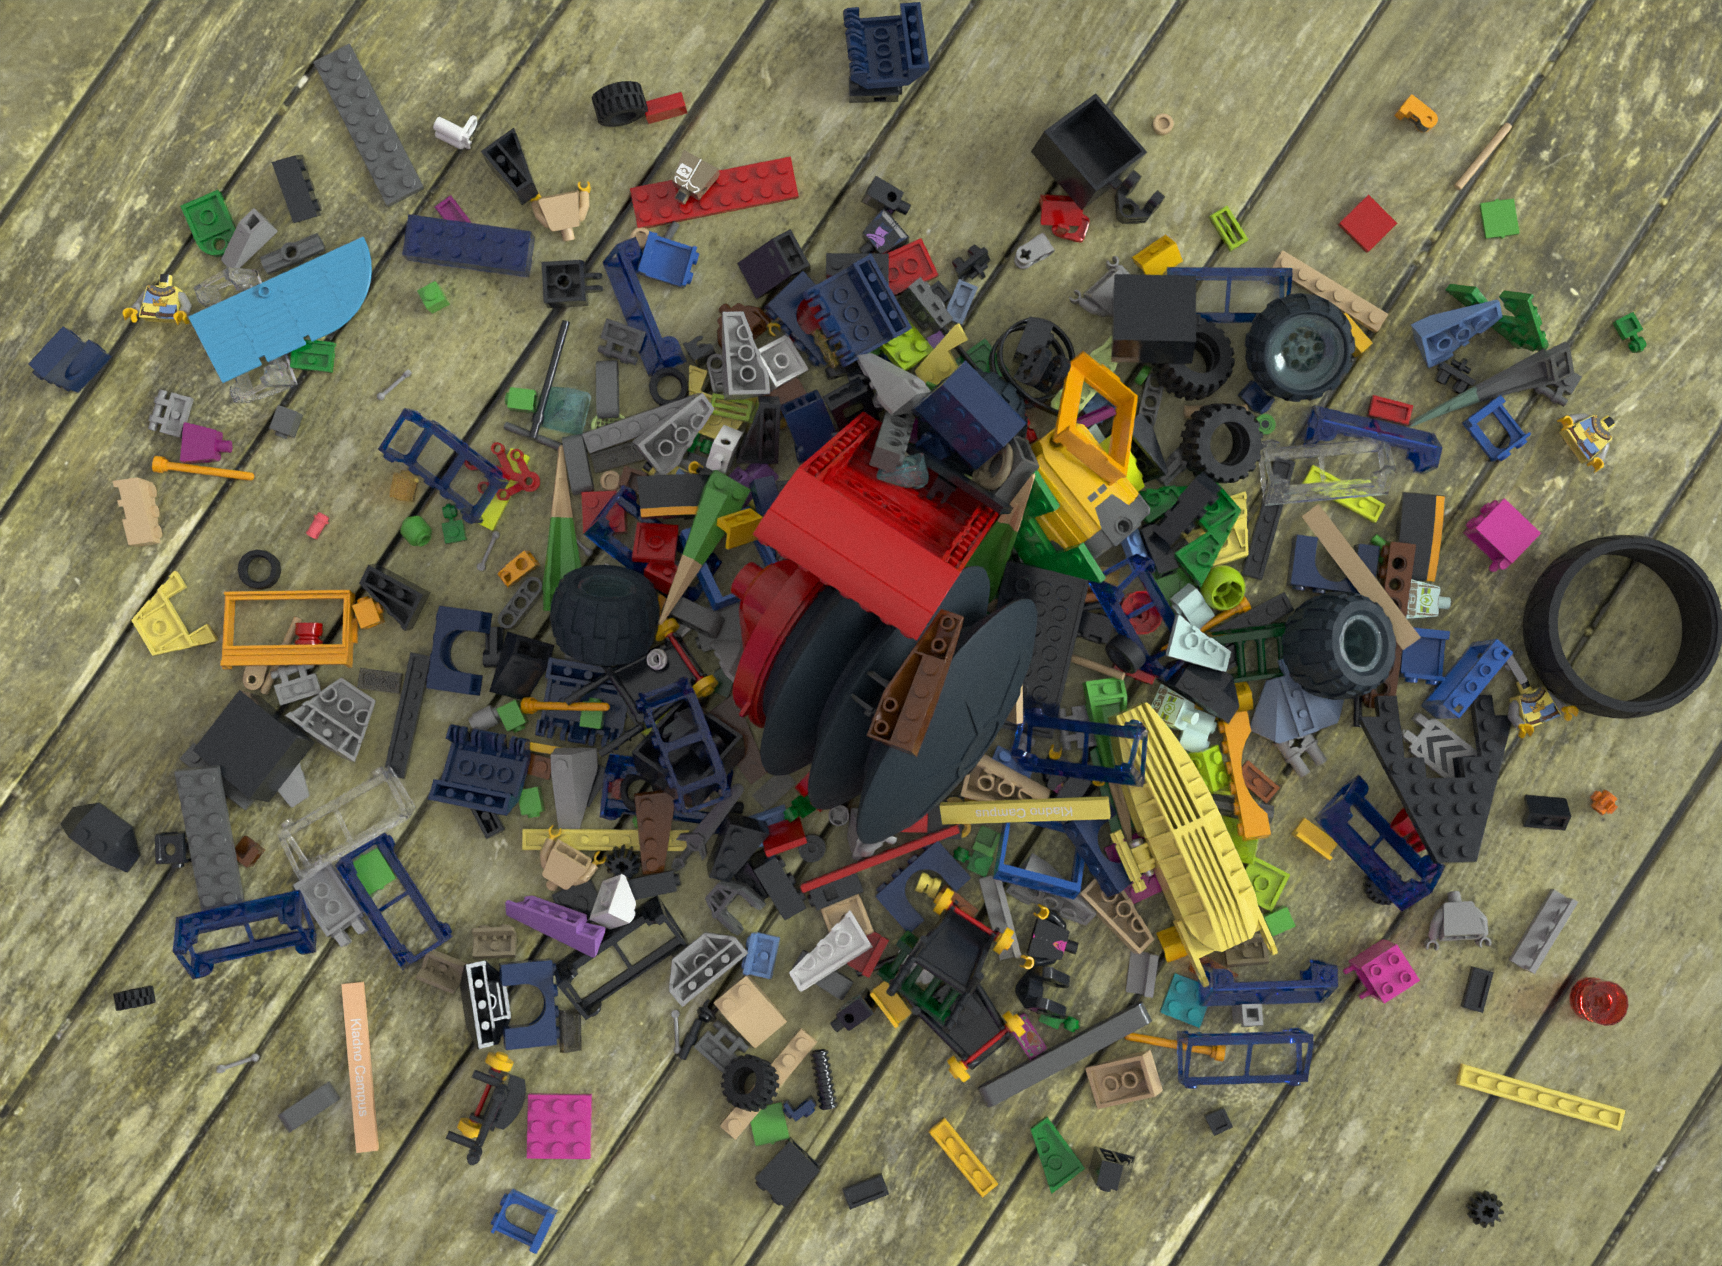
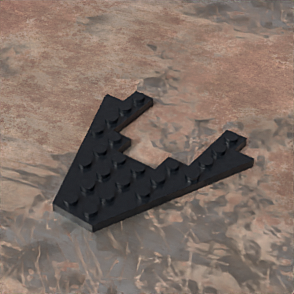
M1478 695L1470 705L1477 757L1458 758L1461 778H1427L1424 757L1405 758L1397 696L1374 697L1376 717H1360L1358 722L1433 864L1477 862L1512 724L1508 719V715H1495L1492 695Z

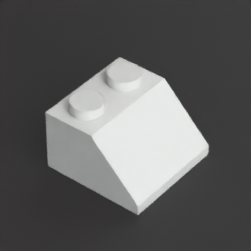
M784 335L759 349L762 362L769 373L770 392L809 370L789 336Z
M621 874L602 881L589 918L590 920L609 929L629 924L633 920L636 902L624 875Z

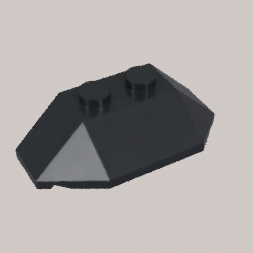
M1177 659L1167 662L1156 679L1229 724L1240 707L1234 678L1227 672H1221Z
M100 802L72 807L60 824L71 840L101 862L128 873L141 856L140 850H138L134 827Z
M486 960L465 964L460 981V991L466 1028L477 1049L498 1045L503 1035V1026H508L511 1020L507 986L500 984L499 971Z

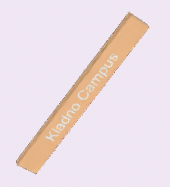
M364 981L343 983L341 986L356 1153L378 1151L379 1143Z

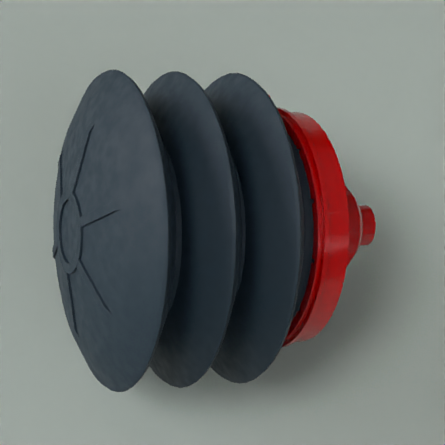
M793 560L774 562L767 565L764 569L755 562H750L739 571L731 586V593L741 600L739 618L743 654L734 678L733 699L736 706L741 709L740 717L743 718L748 715L749 720L755 726L764 728L760 756L765 771L770 775L783 776L794 773L811 764L808 796L812 806L820 810L835 808L861 794L856 820V832L859 840L864 844L881 842L912 826L942 802L964 777L973 771L993 743L1016 704L1033 655L1037 626V609L1034 602L1029 599L1015 600L986 616L990 592L989 577L983 567L968 566L962 570L916 641L913 638L910 639L902 635L895 626L882 622L875 613L863 610L855 600L843 597L838 589L823 584L818 579L819 577L813 573L803 571ZM943 609L964 616V620L940 697L916 757L868 737L867 733L873 720L863 713L865 708L854 701L850 695L853 693L870 706L885 687L866 673L874 671L883 679L886 678L891 682L936 615Z

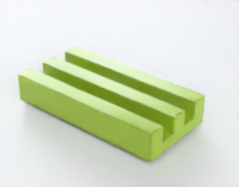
M1228 206L1223 207L1208 217L1229 252L1248 241L1247 236ZM1222 213H1225V214H1226L1227 218L1229 219V221L1231 222L1232 226L1234 227V229L1236 230L1237 234L1239 235V237H1240V239H1241L1240 241H1238L1237 237H1236L1235 234L1233 233L1231 227L1229 226V224H1228L1227 221L1225 220V218H1224V216L1222 215ZM1216 217L1219 218L1220 222L1224 226L1225 230L1227 231L1228 235L1230 236L1234 244L1231 243L1230 239L1228 238L1227 234L1223 230L1222 226L1220 225Z
M713 393L711 399L713 407L745 413L746 417L714 410L711 415L743 422L749 421L754 404L753 401L744 399L724 400L747 405L748 409L716 403V399L724 400V395Z

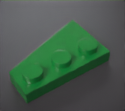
M1045 1116L1033 1125L1030 1130L1052 1194L1082 1172L1085 1167L1048 1116Z

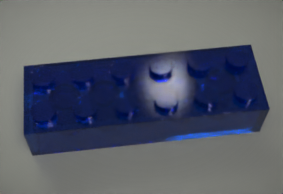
M408 214L402 255L408 261L529 278L535 236L531 231Z

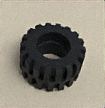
M621 81L606 85L596 91L591 98L598 123L602 126L617 127L627 125L639 120L645 115V112H648L642 86L634 81Z
M750 1054L737 1056L738 1060H731V1065L725 1067L726 1073L722 1074L721 1078L724 1079V1082H721V1087L725 1089L722 1091L723 1096L727 1097L728 1103L749 1112H758L759 1109H766V1104L771 1105L773 1102L772 1097H776L778 1094L775 1092L776 1088H779V1083L776 1082L779 1079V1075L775 1074L777 1070L771 1066L770 1062ZM755 1072V1087L746 1094L744 1090L745 1081L750 1074Z

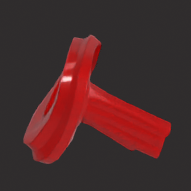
M1082 214L1081 226H1078V230L1075 233H1068L1070 230L1069 226L1060 223L1052 225V233L1057 237L1081 243L1085 238L1090 219Z

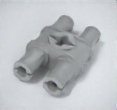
M1312 734L1294 738L1300 739L1298 747L1291 745L1294 743L1293 739L1280 744L1273 742L1274 747H1277L1284 757V761L1287 764L1290 763L1299 778L1310 772L1300 757L1302 752L1307 751L1317 766L1327 761V758L1317 745V738L1315 739Z

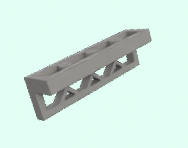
M993 875L978 878L991 929L994 931L998 927L1000 928L999 932L1003 933L1008 927L1014 931L1011 937L1014 940L1008 951L1004 949L1000 955L998 954L999 960L1015 957V959L1020 958L1021 953L1002 881L993 879Z
M1551 889L1508 960L1525 971L1535 974L1578 902Z

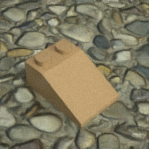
M744 975L714 1001V1004L725 1018L754 1048L758 1047L787 1022L785 1017L750 975Z
M1151 1050L1132 1053L1085 1068L1097 1109L1156 1097L1163 1091Z

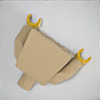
M587 181L588 186L581 188V183L578 182L579 191L575 190L541 197L538 194L535 198L529 200L532 203L535 218L545 228H550L551 232L560 230L563 241L574 240L573 227L580 226L581 222L585 220L589 209L590 183Z
M552 825L548 831L550 836L546 838L540 851V863L544 869L542 876L548 879L546 887L551 891H556L559 886L568 890L572 885L578 886L588 882L598 869V864L605 862L606 855L602 860H597L596 857L600 850L596 851L593 854L594 861L591 863L592 859L559 839L555 842V838L561 835L562 828H560L557 835H554L551 831L554 826Z

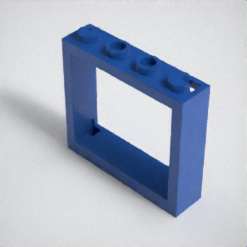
M691 527L681 531L679 540L683 548H685ZM758 540L753 541L765 567L777 562L776 553L773 548L761 544ZM705 562L696 576L713 611L740 602L741 600L733 594L722 597Z
M1498 639L1472 642L1444 676L1445 681L1439 682L1420 706L1436 719L1460 718L1514 652ZM1457 705L1462 707L1459 713H1457L1453 709L1456 708Z
M1057 821L1025 822L1066 833L1062 825ZM1011 822L1002 823L993 879L1074 900L1081 890L1085 862L1078 854L1077 849L1075 848L1071 881L1004 864Z

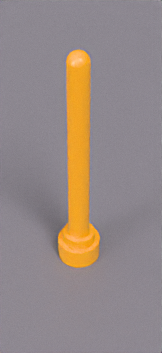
M155 456L152 462V470L157 473L174 470L249 481L254 479V474L251 472L169 462L168 459L162 456Z
M1244 596L1236 607L1214 616L1200 628V631L1204 633L1236 613L1240 614L1251 610L1250 603ZM1168 644L1161 648V653L1166 655Z
M525 697L521 701V711L524 714H534L538 710L608 711L610 708L608 703L574 702L568 706L566 702H539L533 697Z
M1131 1033L1124 1037L1129 1041L1210 1055L1215 1061L1223 1062L1226 1046L1216 1043V1045L1210 1047L1138 1033Z

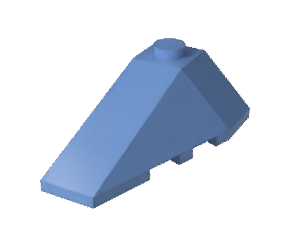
M1497 299L1430 315L1411 324L1414 340L1427 367L1430 368L1448 360L1453 356V351L1461 345L1465 347L1469 344L1468 340L1475 334L1483 333L1502 318L1500 301Z

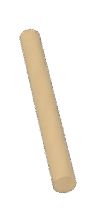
M1505 123L1457 181L1454 185L1457 190L1460 191L1511 130L1512 126L1509 123Z
M294 616L281 645H291L295 636V623H301V618ZM281 665L271 666L260 690L261 693L268 695L274 682L270 672L278 670V667H281Z

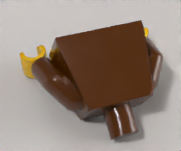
M725 303L719 308L721 315L722 312H744L753 334V340L767 330L765 326L769 328L768 333L771 337H776L771 331L772 327H776L781 331V326L777 323L773 324L771 319L759 307L744 306L741 303H737L731 308L729 304ZM721 316L717 319V322L719 324V327L717 329V342L722 350Z

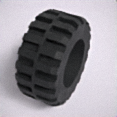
M1201 318V325L1196 326L1195 349L1205 360L1206 373L1192 371L1185 364L1151 363V365H1154L1152 369L1154 376L1157 375L1159 378L1157 382L1160 386L1163 384L1166 387L1165 391L1169 394L1172 392L1175 394L1174 397L1179 399L1185 397L1186 401L1202 400L1215 393L1231 376L1232 368L1235 366V358H1232L1235 355L1234 348L1230 347L1231 341L1229 337L1226 338L1224 336L1225 332L1221 328H1216L1215 323L1211 321L1208 323L1206 319Z
M1214 403L1200 407V411H1194L1191 414L1192 419L1186 420L1184 424L1186 429L1181 431L1180 437H1183V441L1180 443V449H1183L1181 457L1183 461H1187V469L1194 471L1193 475L1195 477L1203 472L1215 483L1224 484L1238 482L1239 479L1246 478L1249 475L1248 472H1253L1256 468L1255 463L1261 459L1259 454L1264 444H1261V438H1264L1263 432L1259 431L1261 426L1258 420H1253L1255 416L1250 411H1247L1245 407L1230 403ZM1224 424L1231 432L1233 445L1229 456L1219 463L1211 452L1210 442L1215 429L1219 425Z

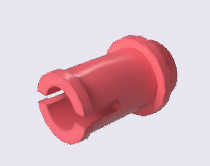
M320 512L317 515L314 514L315 518L306 531L307 535L316 540L325 525L329 524V517Z

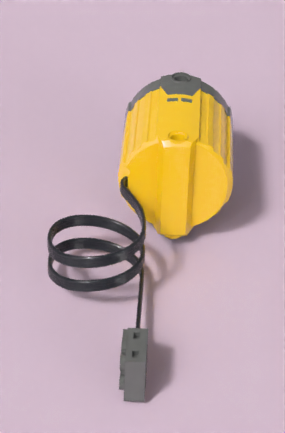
M920 277L908 286L898 300L923 331L930 327L935 334L941 331L946 336L949 331L945 326L953 320V317L948 313L940 297L932 292L931 286ZM1034 317L1053 325L1052 331L1063 341L1069 360H1073L1075 358L1074 348L1065 332L1049 320ZM1029 318L1020 320L1006 330L994 343L989 355L990 372L998 374L995 366L996 353L997 364L1002 376L1007 383L1010 382L1017 389L1016 393L1020 398H1023L1026 405L1025 410L1036 407L1058 417L1059 410L1043 404L1052 396L1045 395L1033 398L1015 382L1005 367L1003 361L1004 342L1009 334L1016 331H1024L1026 325L1023 324H1027ZM1053 337L1051 345L1058 355L1065 357L1061 345ZM960 345L954 348L964 361L966 360L973 369H979ZM1064 382L1062 383L1059 391L1063 388ZM1076 423L1075 429L1105 452L1085 425ZM1054 428L1030 446L1040 466L1038 472L1060 507L1035 519L1056 551L1084 543L1095 560L1112 546L1116 547L1141 525V521L1150 514V507L1126 477L1120 478L1110 486L1108 485L1109 481L1106 482L1067 451L1066 447H1062L1060 442H1054Z

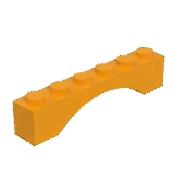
M1247 711L1237 712L1229 724L1222 720L1217 722L1218 732L1223 735L1224 740L1221 742L1222 752L1226 754L1228 761L1225 762L1226 773L1230 774L1231 777L1229 790L1230 794H1234L1235 798L1233 811L1235 815H1238L1239 819L1237 832L1239 836H1242L1243 841L1268 838L1271 835L1268 815L1251 797L1242 775V751L1246 739L1251 732Z

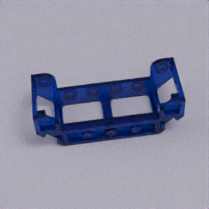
M403 409L378 448L384 454L383 457L391 463H394V461L403 462L409 467L408 470L411 473L424 478L423 482L432 488H437L440 491L439 494L445 499L454 501L456 503L455 507L461 510L462 519L470 524L482 523L484 521L481 515L497 491L505 489L509 483L506 478L502 477L503 472L440 423L433 419L432 421L426 419L420 412L414 409ZM405 419L415 423L420 428H424L407 455L388 447ZM432 435H435L459 454L442 480H439L417 462L418 456ZM466 460L485 474L484 477L489 480L488 487L476 505L470 504L450 488L451 482Z
M687 676L679 678L675 683L650 692L638 693V700H635L639 713L643 712L646 715L643 719L647 729L651 728L654 736H651L652 744L655 749L659 748L661 754L658 757L662 769L666 768L669 775L666 777L667 784L670 789L674 788L676 799L672 801L676 812H681V815L684 816L730 799L732 794L726 782L725 769L696 693L690 687ZM678 686L681 691L652 703H648L645 698ZM684 698L688 703L698 732L664 743L654 721L652 710ZM702 741L714 775L685 786H680L669 761L668 753ZM717 783L720 794L719 798L686 810L683 800L685 794Z

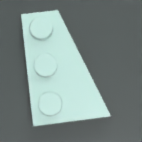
M1176 615L1165 656L1226 672L1231 651L1213 638L1202 633L1200 629L1185 621L1180 615Z

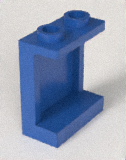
M649 231L637 274L684 289L686 284H691L694 273L690 272L692 264L696 265L699 253L696 252L697 247L678 243L657 236V233Z
M1414 628L1421 638L1405 650H1402L1399 678H1405V682L1410 683L1426 680L1425 684L1438 685V682L1445 681V677H1442L1445 640H1449L1450 631Z

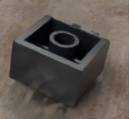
M584 260L541 262L543 301L547 308L589 306L588 293L603 291V286L587 285L588 280L602 279V274L598 272L587 273ZM564 281L569 283L566 287L561 286L564 284Z

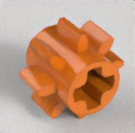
M1605 789L1602 792L1595 791L1590 797L1593 801L1590 806L1601 815L1605 813L1612 814L1618 808L1615 805L1617 798Z

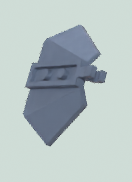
M1284 659L1277 660L1283 676L1265 681L1250 722L1251 732L1280 744L1337 724L1344 699L1331 700L1306 692L1299 683L1293 681L1289 675L1290 672L1287 665L1284 663Z

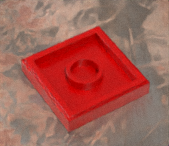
M1368 194L1338 225L1368 253L1398 223Z
M637 522L632 561L675 564L679 525Z
M800 816L792 822L783 820L769 825L770 835L764 840L763 846L766 856L770 857L806 844L807 840Z

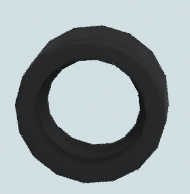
M671 367L662 368L656 371L650 379L649 392L653 400L660 406L687 397L689 393V383L684 374L678 369ZM665 376H673L681 383L680 394L672 400L663 399L657 392L658 382Z
M258 549L249 551L242 556L238 563L239 578L250 588L267 589L276 584L280 578V562L275 555L268 551ZM259 557L265 558L271 564V574L266 580L261 582L252 580L248 575L250 562Z
M1115 635L1105 646L1106 654L1110 660L1126 673L1134 674L1145 663V655L1140 647L1125 635Z
M637 771L627 775L620 787L622 802L633 812H636L635 802L629 798L628 788L634 781L644 780L651 785L653 791L660 790Z

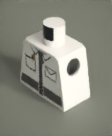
M723 425L712 444L706 467L726 474L733 465L743 432ZM728 440L730 444L724 445V442Z

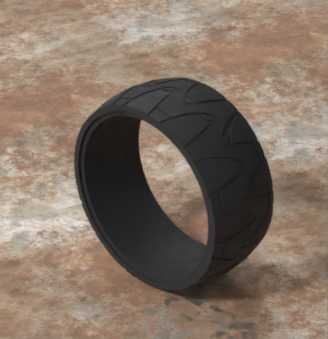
M1613 535L1592 539L1573 547L1567 553L1565 552L1556 558L1544 570L1537 583L1533 586L1527 599L1523 616V639L1525 649L1528 652L1527 656L1541 681L1560 699L1581 711L1597 716L1618 719L1638 718L1652 715L1655 712L1659 713L1675 706L1691 695L1706 680L1716 664L1719 656L1718 653L1722 646V609L1720 608L1719 597L1703 569L1692 558L1671 545L1656 539L1637 535ZM1601 555L1623 556L1649 567L1669 587L1681 614L1682 640L1673 667L1656 687L1644 695L1628 701L1608 697L1586 684L1570 666L1559 639L1558 616L1563 595L1574 576L1585 565Z

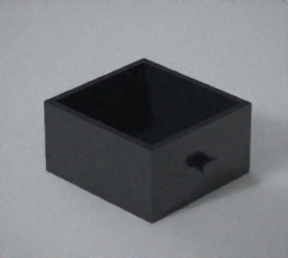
M1095 93L1046 129L1031 150V153L1078 207L1083 210L1112 187L1114 190L1123 183L1121 180L1136 168L1147 154V151Z
M1115 274L1112 296L1111 362L1192 364L1196 344V326L1201 325V314H1196V276Z
M239 690L193 751L210 766L219 765L221 775L249 799L270 802L315 742L262 697Z
M685 696L674 705L632 751L635 769L639 774L689 810L695 812L743 759L745 749L741 734ZM689 708L707 722L706 735L714 731L725 743L727 748L717 759H714V763L707 769L702 770L692 759L690 753L675 765L666 766L668 758L662 761L659 760L661 751L671 744L669 742L671 735L663 738L664 728L674 721L676 712Z

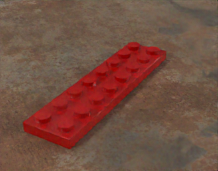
M791 156L719 170V177L702 198L697 200L690 196L685 205L674 199L679 189L674 187L672 180L630 188L637 227L646 229L671 224L673 221H687L798 199L799 195Z
M922 238L887 253L889 254V287L894 296L902 294L908 286L920 277L923 281L928 282L939 276ZM812 298L807 301L805 299L802 300L796 313L798 325L808 335L822 330L818 322L823 320V317L816 320L814 316L817 312L821 311L819 305L811 308L808 306V303L813 301Z

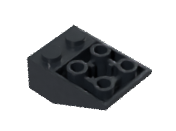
M791 229L772 238L737 263L756 300L791 282L802 271L805 273L811 271L810 264Z
M507 631L489 692L519 700L530 697L547 669L548 660L552 656L555 645Z

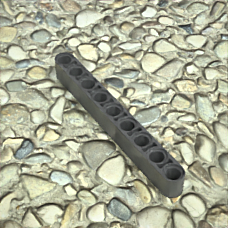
M1139 1001L1043 1051L1033 1059H1028L988 1080L977 1089L986 1107H992L1148 1025L1152 1019L1143 1002Z

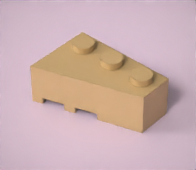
M138 477L113 481L114 487L119 488L121 499L117 500L119 507L123 506L125 512V519H122L128 545L140 547L161 544L162 530L158 526L160 513L155 503V497L157 496L155 485Z

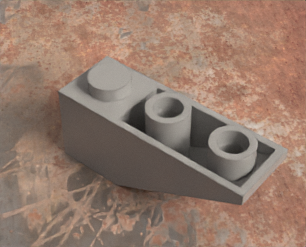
M253 208L238 223L221 261L234 274L278 232L277 229L267 218Z

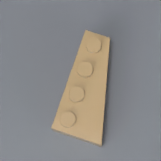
M984 754L973 771L965 776L961 796L977 801L1048 799L1050 789Z
M1094 876L1081 887L1079 895L1097 912V917L1134 954H1141L1154 940L1143 919L1137 913L1133 902L1124 890L1116 895L1107 897Z

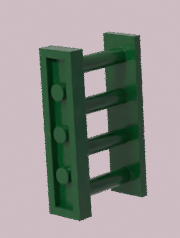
M1286 622L1205 632V635L1213 638L1222 646H1225V643L1233 642L1235 644L1238 673L1230 674L1233 676L1235 683L1283 676L1280 667L1266 668L1264 641L1270 637L1277 639L1278 660L1283 659L1282 634L1285 632ZM1247 640H1254L1257 649L1258 670L1246 672L1244 643Z
M907 930L896 943V946L901 950L892 964L886 961L876 974L887 983L894 979L899 972V966L907 955L911 953L919 938ZM916 965L908 978L905 977L901 983L902 987L898 991L929 1014L935 1021L944 1025V1019L951 1013L949 1007L956 997L962 994L952 988L941 1004L932 997V994L942 980L934 976L924 991L915 984V981L924 970L919 965Z

